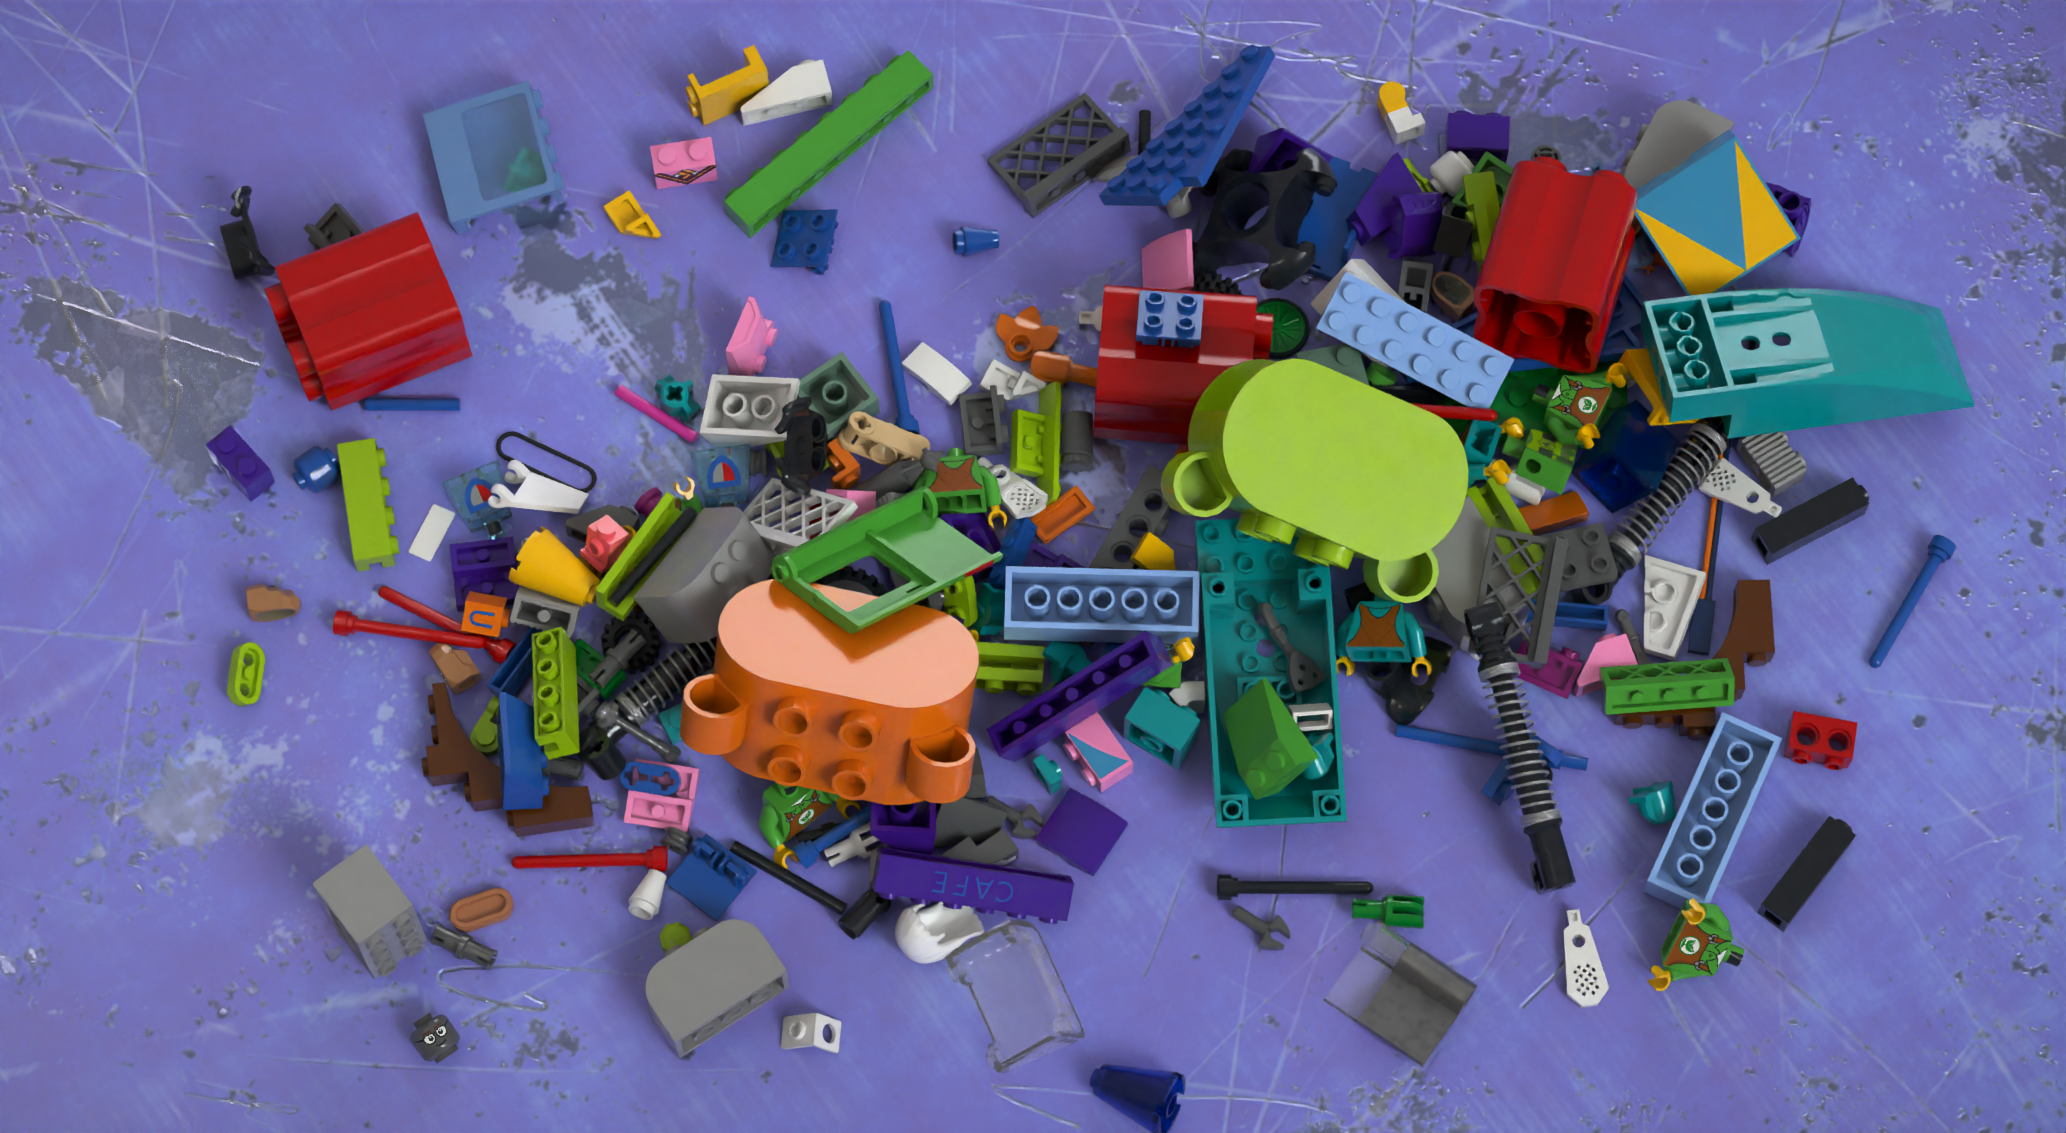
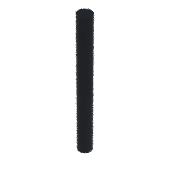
M688 506L610 595L608 601L611 605L618 607L694 520L698 514L693 508Z
M735 841L731 846L730 851L736 856L840 915L844 913L847 903L738 841Z

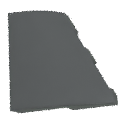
M965 796L955 802L941 804L936 816V837L933 848L955 846L969 836L974 843L984 842L1002 829L1008 814L1007 809Z

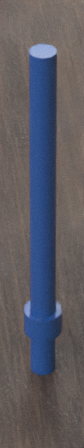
M1397 724L1396 737L1501 756L1506 755L1505 750L1499 747L1507 743ZM1563 754L1564 756L1558 765L1555 766L1542 756L1540 757L1541 760L1547 762L1546 764L1550 768L1560 769V767H1567L1584 771L1587 769L1588 758Z

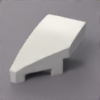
M993 359L978 389L983 392H990V385H996L997 395L1003 394L1004 402H1008L1044 389L1047 383L1025 371L1020 374Z

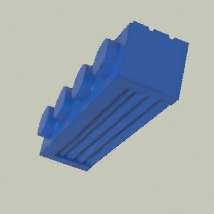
M1027 517L1020 519L1012 518L1008 524V530L1002 540V546L999 551L1003 554V557L994 564L993 570L989 575L988 583L994 589L1005 590L1006 566H1023L1037 530V526Z
M1531 599L1535 605L1536 599ZM1558 602L1554 626L1606 631L1609 606ZM1531 609L1529 610L1526 623H1529L1533 619V612L1531 611Z
M534 626L527 630L487 683L486 687L494 696L499 698V692H506L514 696L532 672V634L542 632L541 628L537 630Z

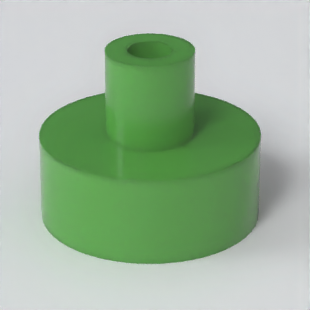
M1371 362L1365 371L1369 380V386L1371 387L1373 385L1394 386L1397 381V377L1393 372L1377 362Z

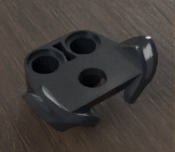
M242 186L231 195L235 204L230 214L235 217L241 216L242 220L220 226L235 280L255 274L270 276L275 272V268L269 264V261L260 252L248 213L250 195L252 193V189L249 186Z
M811 396L798 398L786 404L782 408V419L774 429L777 434H783L787 431V440L784 441V458L778 457L774 461L782 475L781 483L789 490L802 495H810L811 488L808 481L820 475L826 465V421L821 414L809 409L812 402Z
M1424 636L1427 654L1424 657L1431 663L1432 672L1427 682L1423 685H1415L1410 680L1415 657L1411 656V662H1367L1366 673L1370 685L1378 695L1386 700V711L1395 723L1402 725L1412 723L1432 701L1435 695L1431 691L1440 673H1447L1453 653L1452 645L1430 636ZM1417 664V671H1425L1427 673V666L1425 664ZM1382 671L1389 672L1388 675L1383 678L1375 677L1378 673Z

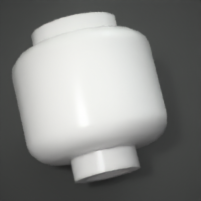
M1448 151L1431 165L1430 173L1433 179L1430 183L1437 192L1441 193V196L1447 192L1450 196L1455 197L1463 186L1462 177L1472 174L1475 166L1461 151L1457 154L1453 151Z

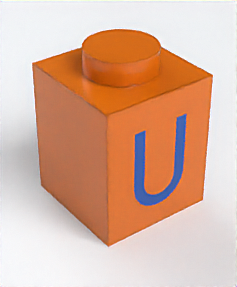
M469 591L465 601L461 631L499 637L502 628H508L511 609H506L507 598Z

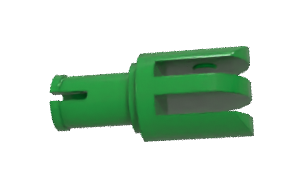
M1386 894L1385 897H1382V900L1353 898L1352 919H1378L1386 927L1422 929L1424 927V896Z

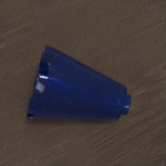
M1103 1064L1100 1069L1096 1068L1090 1079V1087L1093 1088V1094L1151 1133L1169 1132L1181 1108V1105L1177 1104L1178 1093L1184 1095L1186 1084L1184 1074L1178 1072Z

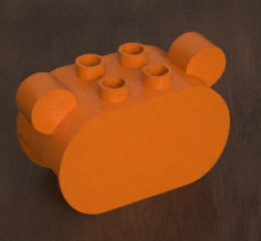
M775 579L761 581L738 592L724 607L718 624L713 674L696 677L688 682L683 691L680 737L694 751L709 755H721L737 769L754 777L775 781L783 786H800L837 794L848 800H865L884 805H905L924 800L940 804L955 802L964 797L970 789L976 744L968 733L979 665L978 648L973 636L962 623L937 609L913 604L855 634H850ZM817 583L809 584L846 612H850L878 598V596Z

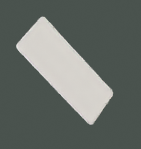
M433 504L409 549V553L431 561L455 513Z

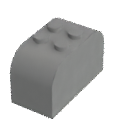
M1684 100L1669 102L1657 110L1649 125H1642L1636 137L1637 142L1634 148L1629 149L1623 161V168L1620 174L1637 190L1660 174L1678 167L1692 153L1730 129L1732 131L1735 122L1693 102ZM1641 227L1639 231H1643L1644 234H1646L1644 229Z
M1470 496L1465 498L1462 511L1453 528L1445 538L1431 548L1438 561L1439 574L1435 587L1428 596L1424 597L1428 604L1426 610L1432 622H1438L1444 634L1451 641L1461 645L1463 636L1470 637L1465 624L1464 610L1476 607L1490 532ZM1495 541L1494 547L1503 558L1504 555ZM1494 556L1492 557L1491 565L1497 562ZM1506 560L1505 563L1507 564V566L1509 567V569H1510L1511 572L1513 573L1511 567L1509 566V564H1508V562H1507V560ZM1500 565L1490 571L1489 579L1496 589L1510 581ZM1513 584L1499 592L1509 608L1523 599ZM1487 586V590H1486V595H1485V596H1487L1488 594L1491 593V590L1489 589L1488 586ZM1495 596L1491 597L1490 599L1484 602V604L1497 602L1499 604L1501 612H1504V609L1502 608L1498 600L1495 598ZM1526 602L1512 611L1522 626L1525 625L1530 610ZM1508 615L1503 617L1505 632L1501 634L1502 636L1506 634L1510 623H1512Z
M738 507L703 508L634 596V599L669 643L705 642L717 636L720 615L730 599L744 588L767 580L772 573V561L776 555Z
M731 919L720 922L710 929L704 927L693 934V940L682 947L678 944L667 950L664 954L665 958L657 962L648 973L645 993L651 1015L679 1059L790 988L786 968L761 931L753 924L744 920Z

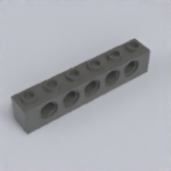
M1151 465L1147 467L1089 568L1138 569L1139 566L1131 560L1121 563L1114 558L1118 554H1126L1131 558L1143 536H1134L1130 533V530L1142 528L1146 533L1151 532L1160 538L1163 536L1169 525L1167 517L1171 510H1175L1170 508L1163 498L1161 470ZM1149 502H1156L1161 508L1152 511L1147 509L1145 505ZM1077 642L1089 649L1094 644V642Z

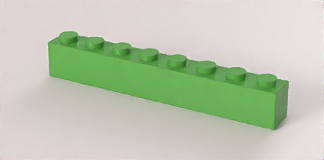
M909 50L901 56L896 55L881 73L878 75L873 74L865 81L864 87L856 93L848 94L837 109L833 112H826L819 119L818 124L810 131L805 130L800 133L793 145L787 150L781 149L772 158V162L763 169L758 168L743 186L733 188L724 200L725 214L749 239L781 214L783 210L792 205L933 89V74Z

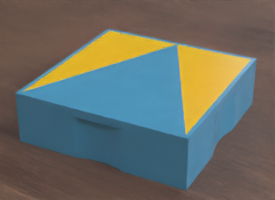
M1730 129L1692 153L1678 167L1660 174L1636 190L1637 206L1634 215L1687 296L1720 292L1801 239L1739 140Z

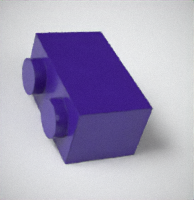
M1468 111L1448 113L1445 153L1453 151L1457 154L1461 151L1470 161H1480L1487 151L1506 163L1509 151L1510 116H1502L1494 112L1485 115L1471 114Z
M231 425L205 444L211 459L250 502L275 483L270 468Z

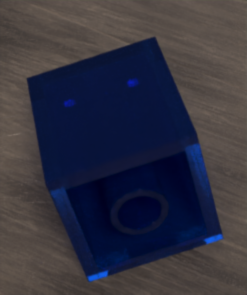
M1637 399L1614 411L1599 431L1601 437L1593 439L1594 446L1591 449H1585L1573 465L1571 474L1612 514L1656 492L1679 442L1663 425H1649L1647 418L1651 413Z

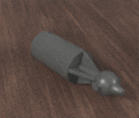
M926 447L922 449L923 454L920 460L899 461L857 485L856 490L876 491V501L889 492L902 493L914 486L915 481L924 469L931 470L932 473L938 470L937 465L944 452L942 450L936 452L929 451Z

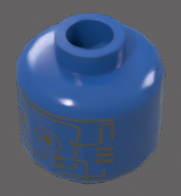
M314 446L294 460L296 472L292 474V477L302 490L308 487L310 491L319 493L338 480L340 464L327 447L322 449L319 446Z

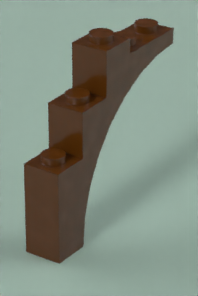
M1770 580L1737 581L1733 591V615L1728 634L1721 648L1712 658H1728L1735 677L1734 702L1737 699H1741L1745 691L1744 663L1753 667L1763 666L1767 662H1771L1775 653ZM1717 670V671H1710V672H1723V671H1722V670ZM1715 707L1614 714V725H1623L1627 729H1636L1642 727V725L1655 724V727L1664 729L1678 724L1679 736H1688L1690 740H1703L1708 736H1712L1716 727Z
M445 682L432 684L433 695H428V706L430 714L436 715L437 725L431 726L434 745L426 746L427 757L422 758L424 777H430L433 787L468 782L464 783L466 802H472L475 812L503 808L500 767L492 763L476 749L460 728L452 711ZM549 785V795L543 796L541 809L506 810L508 827H514L517 837L594 826L591 795L588 786L558 787Z

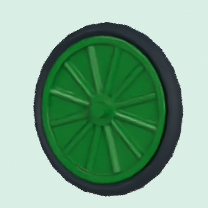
M1269 298L1257 303L1256 313L1273 314L1269 358L1284 359L1298 353L1305 346L1310 332L1308 318L1301 307L1283 298Z

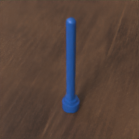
M882 300L879 303V311L898 413L894 425L920 435L918 421L910 414L891 303L888 300Z
M1942 535L1933 536L1928 545L1929 558L1870 657L1869 664L1871 667L1878 668L1881 666L1939 564L1949 560L1957 547L1950 539Z
M870 805L812 842L810 839L805 842L803 840L792 848L803 866L807 869L817 863L816 859L821 856V851L870 820Z

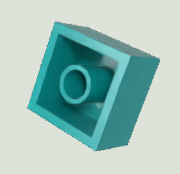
M1145 687L1125 716L1123 738L1178 770L1198 740L1200 719L1197 718L1196 712L1184 705L1179 707L1170 702L1169 696L1158 689L1152 691Z

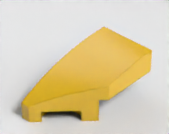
M630 190L603 206V210L620 234L651 239L661 237V233L648 213H644Z
M1151 532L1145 533L1129 560L1144 570H1176L1173 550Z

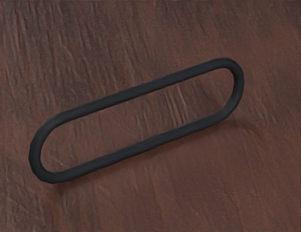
M514 431L506 432L497 440L496 451L504 460L509 462L515 460L505 455L501 450L502 441L509 436H515L586 469L592 475V481L588 487L578 489L524 464L530 472L585 493L592 490L596 484V473L590 466Z

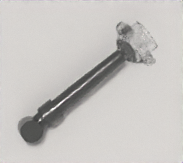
M613 700L609 704L603 702L598 708L595 718L598 720L597 724L599 727L606 728L615 723L652 747V750L660 755L663 754L664 759L668 763H673L680 756L681 751L677 746L671 745L669 747L664 741L657 740L620 718L619 707Z

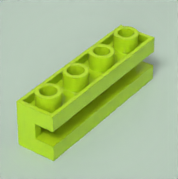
M375 438L339 443L337 448L353 559L357 571L370 570V564L380 562L383 568L396 566L394 555L400 554L397 535L391 536L390 525H395L393 507L387 506L385 497L391 495L388 477L382 476L381 467L387 466L384 448H378Z
M1491 477L1487 479L1485 486L1478 489L1475 485L1467 489L1466 498L1471 497L1489 531L1491 527H1497L1533 535L1504 484L1498 485L1494 478ZM1496 536V543L1504 557L1515 550L1509 539ZM1518 541V543L1520 544V546H1522L1523 544L1526 543V542ZM1531 544L1523 549L1533 565L1544 558V552L1540 545ZM1519 553L1507 560L1515 576L1529 568ZM1542 565L1536 568L1540 574ZM1532 572L1518 580L1527 595L1538 589L1539 582Z
M561 626L532 634L535 740L539 746L544 745V753L549 760L580 752L576 647Z
M976 642L979 653V665L975 682L976 689H984L985 692L991 694H1000L1004 690L1016 691L1017 694L1023 696H1033L1036 693H1042L1045 656L1042 654L1045 646Z

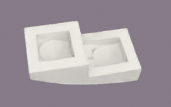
M923 342L901 363L906 372L925 383L932 394L949 405H952L959 398V395H962L972 385L971 381L959 369Z

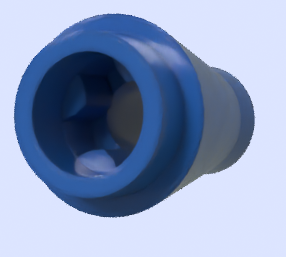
M961 226L959 230H953L952 233L955 255L962 254L963 257L989 249L999 248L998 231Z

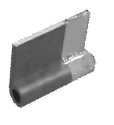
M1380 920L1375 925L1369 922L1359 937L1364 941L1360 950L1329 991L1324 1001L1423 1067L1474 994L1477 985Z

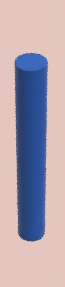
M365 398V411H460V398Z

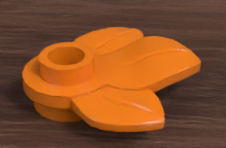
M1035 306L1026 308L1015 319L1006 314H1000L996 324L997 335L1005 343L1006 355L1011 360L1020 363L1030 360L1037 351H1046L1051 348L1057 340L1059 332L1057 326H1042L1041 317ZM1023 345L1026 347V350L1018 352L1015 350V347Z

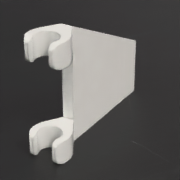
M511 460L507 468L514 470L517 474L507 472L504 479L508 483H522L516 494L513 495L504 485L495 484L491 488V492L498 494L500 498L490 496L488 504L494 508L515 507L578 514L587 501L589 494L530 472L520 461Z

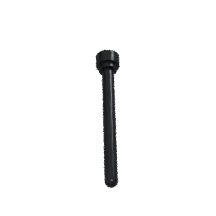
M1231 874L1217 875V900H1231L1232 897H1238V894H1370L1373 891V885L1368 881H1238V878H1232Z

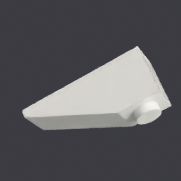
M823 59L817 61L805 60L799 65L791 67L740 107L743 126L833 105L832 91Z

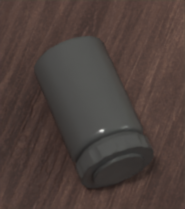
M1077 410L1069 411L1062 415L1061 466L1063 469L1083 472L1093 467V414Z

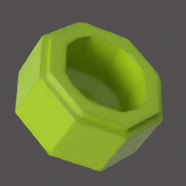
M679 922L667 924L659 935L662 949L665 952L675 945L680 944L682 947L691 941L689 928Z

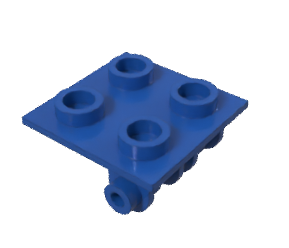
M783 210L771 267H812L814 274L823 275L824 271L828 270L829 267L827 264L828 254L832 253L833 250L831 245L834 244L833 236L835 229L838 227V222L836 221L838 210Z
M1140 290L1136 341L1142 342V345H1158L1159 339H1162L1161 347H1165L1166 339L1171 340V347H1174L1175 340H1178L1177 347L1193 349L1194 346H1200L1204 295Z
M706 833L703 838L697 837L691 845L693 850L667 880L666 884L717 922L757 873V870Z

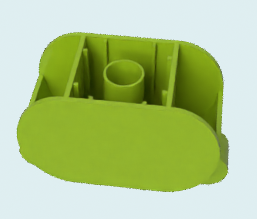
M1266 359L1244 361L1228 368L1217 376L1205 389L1196 404L1190 420L1188 431L1189 452L1178 454L1170 460L1163 470L1161 478L1163 498L1170 508L1180 514L1209 517L1217 515L1228 508L1241 514L1235 528L1236 530L1268 543H1272L1274 540L1290 545L1293 536L1299 538L1293 554L1325 567H1329L1331 564L1348 570L1353 557L1365 558L1363 563L1364 581L1372 593L1381 599L1412 603L1428 596L1437 583L1439 574L1438 561L1431 548L1446 537L1459 518L1468 488V463L1463 445L1454 429L1441 417L1310 360L1286 359L1276 362Z

